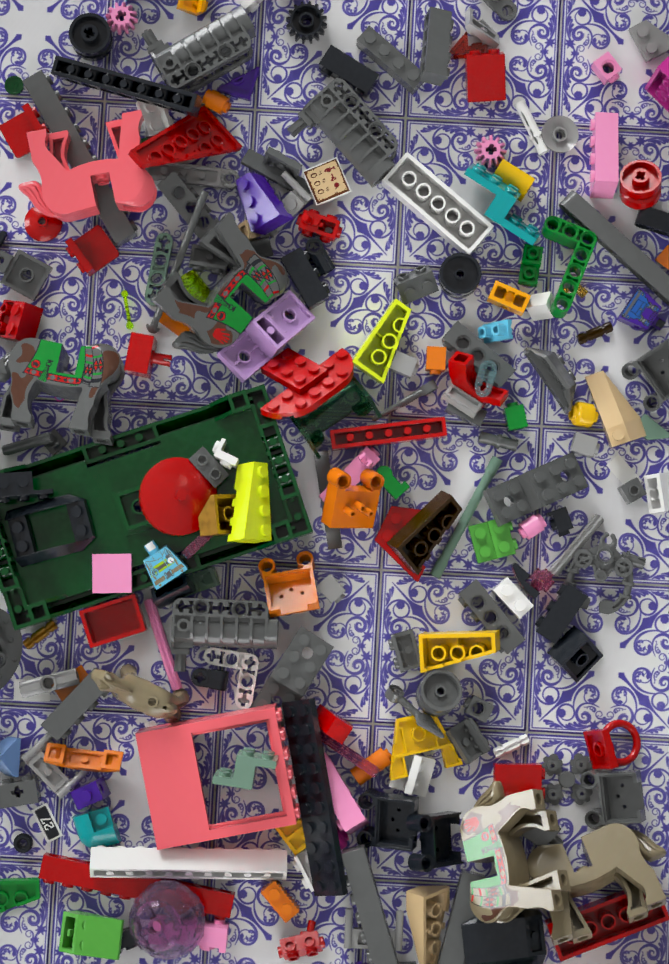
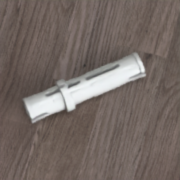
M521 100L517 102L514 107L530 136V142H533L539 156L546 154L550 149L544 144L541 135L542 131L539 130L526 101Z

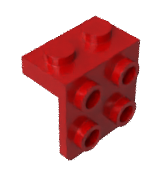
M29 103L21 106L24 110L23 113L0 125V131L16 158H21L30 153L27 132L46 129L50 133L44 123L40 124L37 118L40 115L35 106L31 108Z
M96 225L75 241L72 238L65 241L68 245L65 248L71 258L74 256L79 262L76 265L82 273L87 272L89 276H92L119 257L118 250L99 225Z

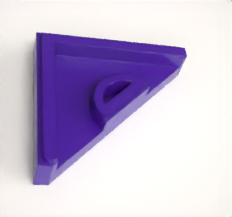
M257 66L255 69L217 87V91L250 102L260 67Z

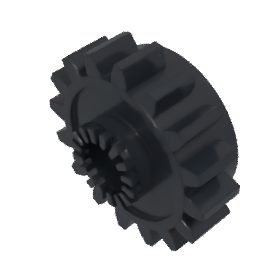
M302 1L301 5L297 6L295 4L294 10L288 11L291 17H286V22H288L286 28L290 30V37L295 35L296 42L302 39V44H305L306 40H309V43L312 44V39L314 38L319 41V34L324 36L325 31L323 29L327 28V23H325L327 16H322L324 10H319L318 4L311 5V1L308 4H304ZM303 20H309L311 24L304 25L302 22Z

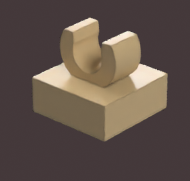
M248 220L237 225L249 241L261 236V234L251 232Z

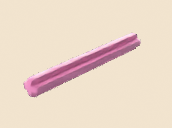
M150 598L144 601V605L171 689L176 691L182 688L178 672L174 671V659L157 607L153 603V599Z

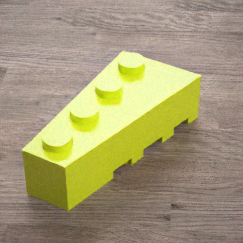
M394 299L352 361L355 367L379 384H384L386 375L412 310L398 299Z
M254 461L237 465L234 487L237 492L235 499L232 501L234 514L230 518L229 524L232 526L231 534L228 535L227 542L260 543L272 541L268 463Z

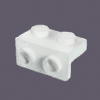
M226 439L217 440L212 450L214 458L220 461L221 466L229 470L232 467L236 469L239 459L223 451L227 444Z

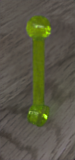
M123 290L121 291V296L124 299L127 317L126 328L131 330L134 324L130 318L127 300L128 292Z

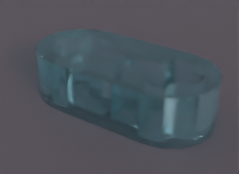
M491 360L483 361L479 367L475 381V392L480 397L488 396L494 385L497 366ZM490 366L492 371L489 372L488 376H485V369ZM483 381H487L484 391H481L479 386L483 385Z

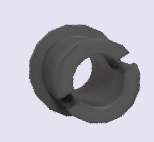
M630 551L622 552L621 555L632 561L633 567L641 570L644 568L646 558L630 554Z

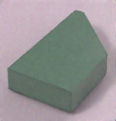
M644 413L641 421L646 436L643 438L647 441L668 439L669 432Z

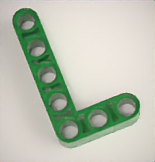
M549 216L541 228L543 237L573 249L550 308L552 316L560 319L566 316L572 305L597 242V237L594 232L559 217ZM548 226H553L555 230L550 229ZM565 233H570L572 237H568ZM583 240L589 241L590 244L584 243ZM576 256H581L583 261L579 260ZM570 272H574L577 277H573ZM563 289H569L571 293H566ZM557 305H562L564 310L559 309Z

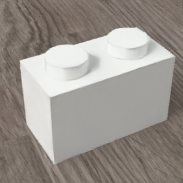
M505 577L491 590L517 619H520L534 606L508 577Z

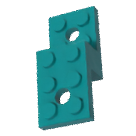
M479 163L470 165L464 175L496 194L484 215L533 246L541 234L538 232L539 229L530 223L527 225L522 222L523 219L515 213L510 214L511 209L521 195L518 192L519 189L512 184L507 185L502 182L503 178L495 173L491 175L486 171L487 168Z

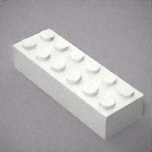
M408 152L405 153L382 180V186L460 253L471 255L494 228L493 224Z

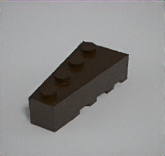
M441 490L387 544L408 570L419 575L422 565L425 561L429 560L431 557L430 553L436 544L439 545L442 535L446 529L449 530L462 511V508L452 495Z

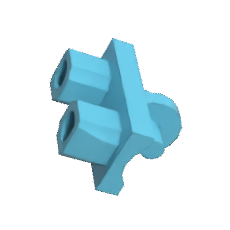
M506 319L483 324L482 327L478 328L479 339H484L485 344L513 339L512 320Z

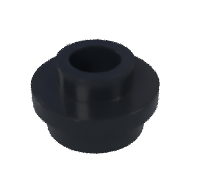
M26 833L17 835L13 842L14 848L20 853L28 852L33 846L32 837ZM22 839L27 841L26 846L20 844Z

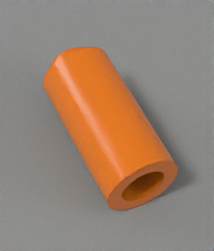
M379 748L350 769V772L361 786L391 764V754L387 748L385 750Z

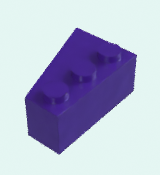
M249 172L236 180L251 232L266 235L293 219V216L284 208L283 202L279 201L276 197L275 191L264 176Z

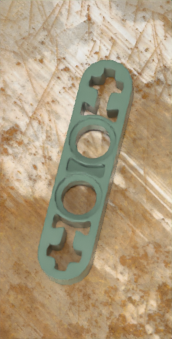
M160 233L155 241L145 291V300L150 306H157L148 298L149 295H153L154 291L150 286L161 288L160 285L167 279L173 249V239L168 233ZM164 237H167V240L170 242L165 245V251H168V253L157 251L158 249L162 250L160 240H163ZM163 255L166 257L164 265L156 264L158 256ZM153 275H162V282L159 284L153 283Z

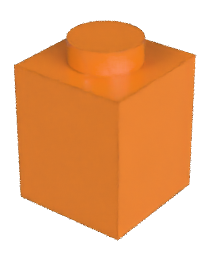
M427 346L425 371H429L430 375H441V372L445 371L446 347Z

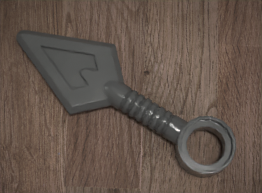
M434 379L372 417V421H377L400 407L413 402L415 399L426 396L438 389Z
M392 684L388 687L385 697L390 702L401 704L415 717L418 726L439 738H444V734L433 718L428 714L421 713L403 697L404 691L399 686Z

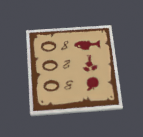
M337 157L302 171L316 206L352 192Z

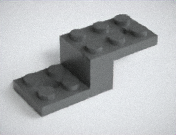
M571 452L483 491V495L499 527L589 486L574 453ZM561 472L567 475V481L562 480ZM505 497H507V498L510 499V501H511L510 507H508V506L505 505V503H504V498H505Z
M301 626L250 708L271 704V699L274 696L281 697L282 703L301 700L334 646ZM306 647L311 648L313 651V655L309 659L302 656V650ZM284 714L282 721H280L281 727L285 725Z

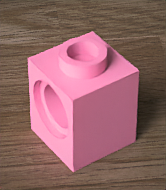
M609 51L594 61L591 69L603 85H606L608 82L614 83L619 79V74L622 70ZM603 67H610L612 72L606 73Z

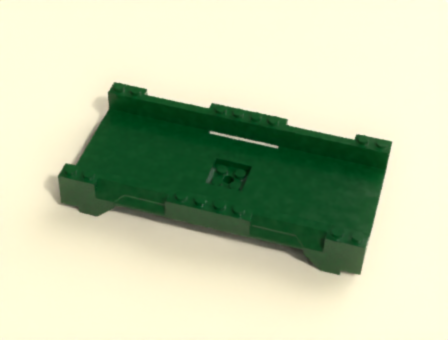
M262 384L247 390L244 389L226 395L209 403V405L112 436L114 439L113 446L92 442L27 465L1 469L0 473L32 471L33 489H53L54 494L49 496L50 498L70 494L87 499L96 538L92 543L88 544L84 551L21 567L14 559L17 558L8 521H4L5 515L8 510L43 500H38V497L30 498V501L19 502L18 499H10L8 503H0V591L3 593L14 630H23L72 613L73 611L124 594H131L92 593V554H132L133 568L144 564L143 560L149 556L144 545L152 540L155 541L159 549L167 544L175 553L195 547L196 551L179 556L188 566V570L184 571L188 575L257 550L259 551L312 534L313 530L276 419L261 415L260 408L270 401L265 385ZM224 438L227 444L223 451L238 458L239 464L254 461L268 463L272 541L260 543L227 542L228 535L200 537V530L184 536L165 534L154 528L147 521L143 512L135 510V504L139 502L141 482L154 465L165 459L173 457L189 459L201 447H204L214 457L212 450L216 441H221ZM223 467L229 476L216 487L217 494H236L237 491L234 487L237 468L232 467L229 470ZM66 505L28 515L37 551L76 542ZM146 567L132 572V593L154 586Z

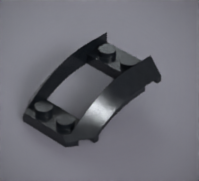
M70 494L8 510L4 521H8L17 558L14 559L21 567L84 551L88 544L92 543L96 538L87 499ZM66 505L76 542L37 551L28 515Z

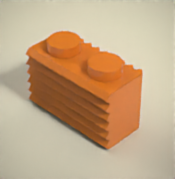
M272 880L261 889V894L285 923L299 912L300 905L294 902L295 899H292V896H290V893H287L285 887H282L280 881Z

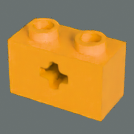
M496 280L487 302L522 316L531 295Z

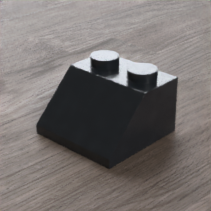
M576 626L568 630L547 652L576 683L603 657V654L593 642Z

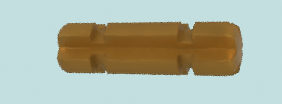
M50 620L45 624V627L42 626L31 637L26 638L23 641L24 646L27 649H31L35 646V643H39L50 632L55 631L58 628L57 624Z

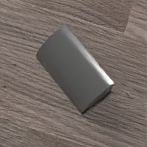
M448 403L444 411L478 429L487 414L486 410L481 409L473 419L450 403Z

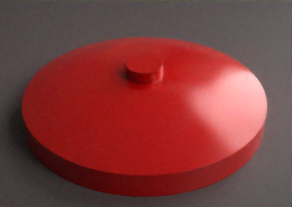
M173 457L160 461L146 473L140 485L139 502L145 518L154 528L168 535L184 536L200 530L198 517L209 497L217 494V490L189 459Z

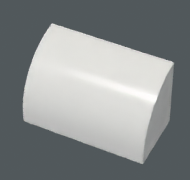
M669 472L644 476L649 514L669 511Z

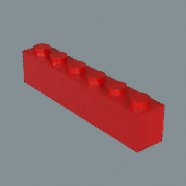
M444 416L330 430L332 451L366 446L446 438L447 429Z

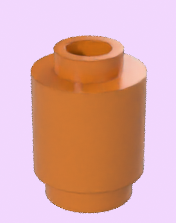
M208 89L203 96L202 103L205 104V107L220 115L227 113L231 107L230 98L216 90Z

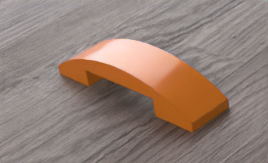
M47 742L43 761L52 765L82 771L119 772L124 752L104 749V752L68 748L65 744Z

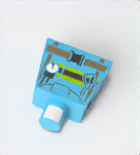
M154 540L144 545L149 556L143 562L156 590L188 570V566L167 544L160 549Z

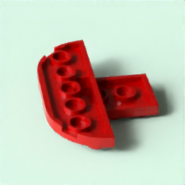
M286 348L261 367L262 374L287 387L286 390L260 408L261 415L272 419H282V417L293 415L294 418H298L314 411L352 380L354 363L352 362L351 355L341 348L319 365L292 349Z

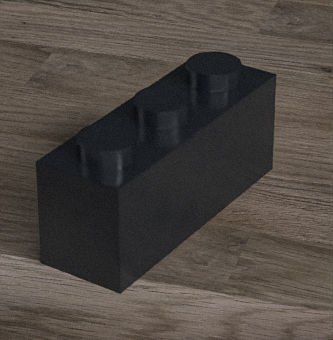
M330 45L319 63L320 72L324 76L343 79L359 97L367 98L379 80L378 73L333 45Z
M301 247L283 256L281 263L308 309L311 310L329 300L328 294L330 290L326 283L322 284L319 280L321 275L316 266L312 268L308 252L306 250L302 251Z
M568 581L565 585L561 584L556 592L558 594L555 601L551 599L545 608L548 611L544 617L540 615L535 623L537 626L535 628L536 632L554 644L557 643L588 597L585 592Z

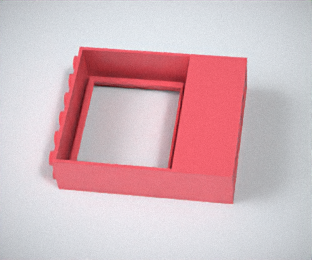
M277 703L140 728L135 733L157 850L297 824L301 812L299 803L295 801L297 799L296 784H292L291 780L294 776L293 767L288 764L290 757L289 746H285L284 743L287 738L285 726L281 727L280 722L283 719L282 709L277 707ZM266 722L271 750L275 752V755H279L275 772L283 811L210 824L193 736Z

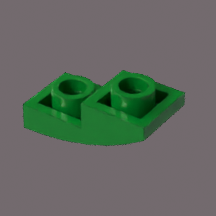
M524 245L517 284L530 287L537 286L544 247Z

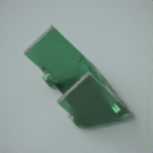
M353 376L347 386L314 411L298 418H294V415L289 418L317 459H320L321 456L316 447H319L325 439L322 432L353 412L357 416H365L370 411H373L379 419L382 418V415L369 393Z

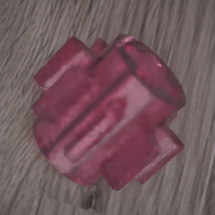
M537 568L529 577L532 580L531 586L538 592L541 590L547 592L555 583L552 581L553 574L546 568L543 570Z

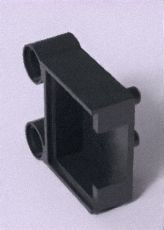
M374 788L367 789L359 796L358 804L362 809L370 810L374 806L376 808L375 827L367 826L358 833L356 838L358 845L365 844L366 848L373 846L412 852L417 847V831H410L407 828L406 819L409 814H418L419 797L378 792ZM366 795L372 798V803L366 799ZM365 833L371 837V840L365 838Z
M445 811L431 814H409L406 819V826L410 831L420 832L419 840L421 842V854L413 853L408 858V867L412 871L430 872L433 868L464 863V861H461V851H453L451 846V824H460L459 815L461 812Z

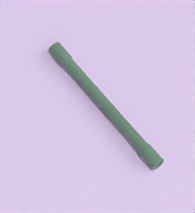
M492 456L482 479L443 552L430 572L432 576L438 579L441 578L454 549L483 497V491L488 488L492 478L496 475L503 462L501 459Z

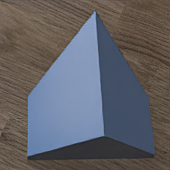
M10 736L0 741V771L6 776L19 777L21 738Z

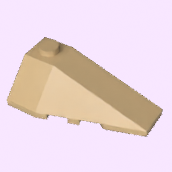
M604 371L585 377L610 449L646 436L640 416Z
M417 886L406 891V911L419 964H437L441 941L439 940L441 929L445 928L446 924L443 922L445 911L449 910L450 886Z

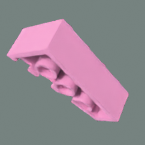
M595 112L594 119L590 120V131H592V136H590L592 153H590L589 161L591 165L589 177L590 198L613 199L619 182L618 113Z
M325 752L333 808L338 818L336 824L341 831L345 830V832L351 835L370 822L362 814L359 804L352 797L351 791L341 779L340 773Z
M155 914L150 919L148 943L165 946H176V943H180V947L188 949L195 948L196 945L204 951L219 948V953H226L229 922L216 918L214 921H206L205 917H194L193 920L186 919V916L175 915V918H168L166 914Z

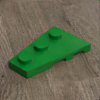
M38 877L0 879V913L41 898V884Z

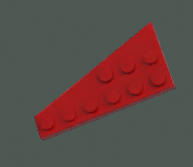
M204 105L200 108L198 118L187 115L131 149L128 155L143 169L237 152L243 146Z

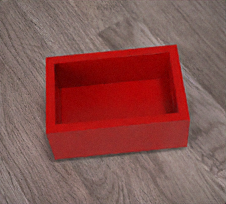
M137 593L79 611L90 648L148 630Z

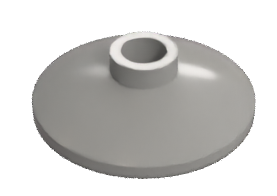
M561 115L553 116L542 127V140L546 147L553 152H568L578 142V128L568 117ZM555 134H560L561 139L556 138Z

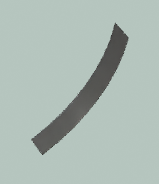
M328 450L314 452L320 494L328 486L327 474L331 469ZM321 500L322 512H323L324 502ZM325 525L328 550L343 548L340 528H329Z

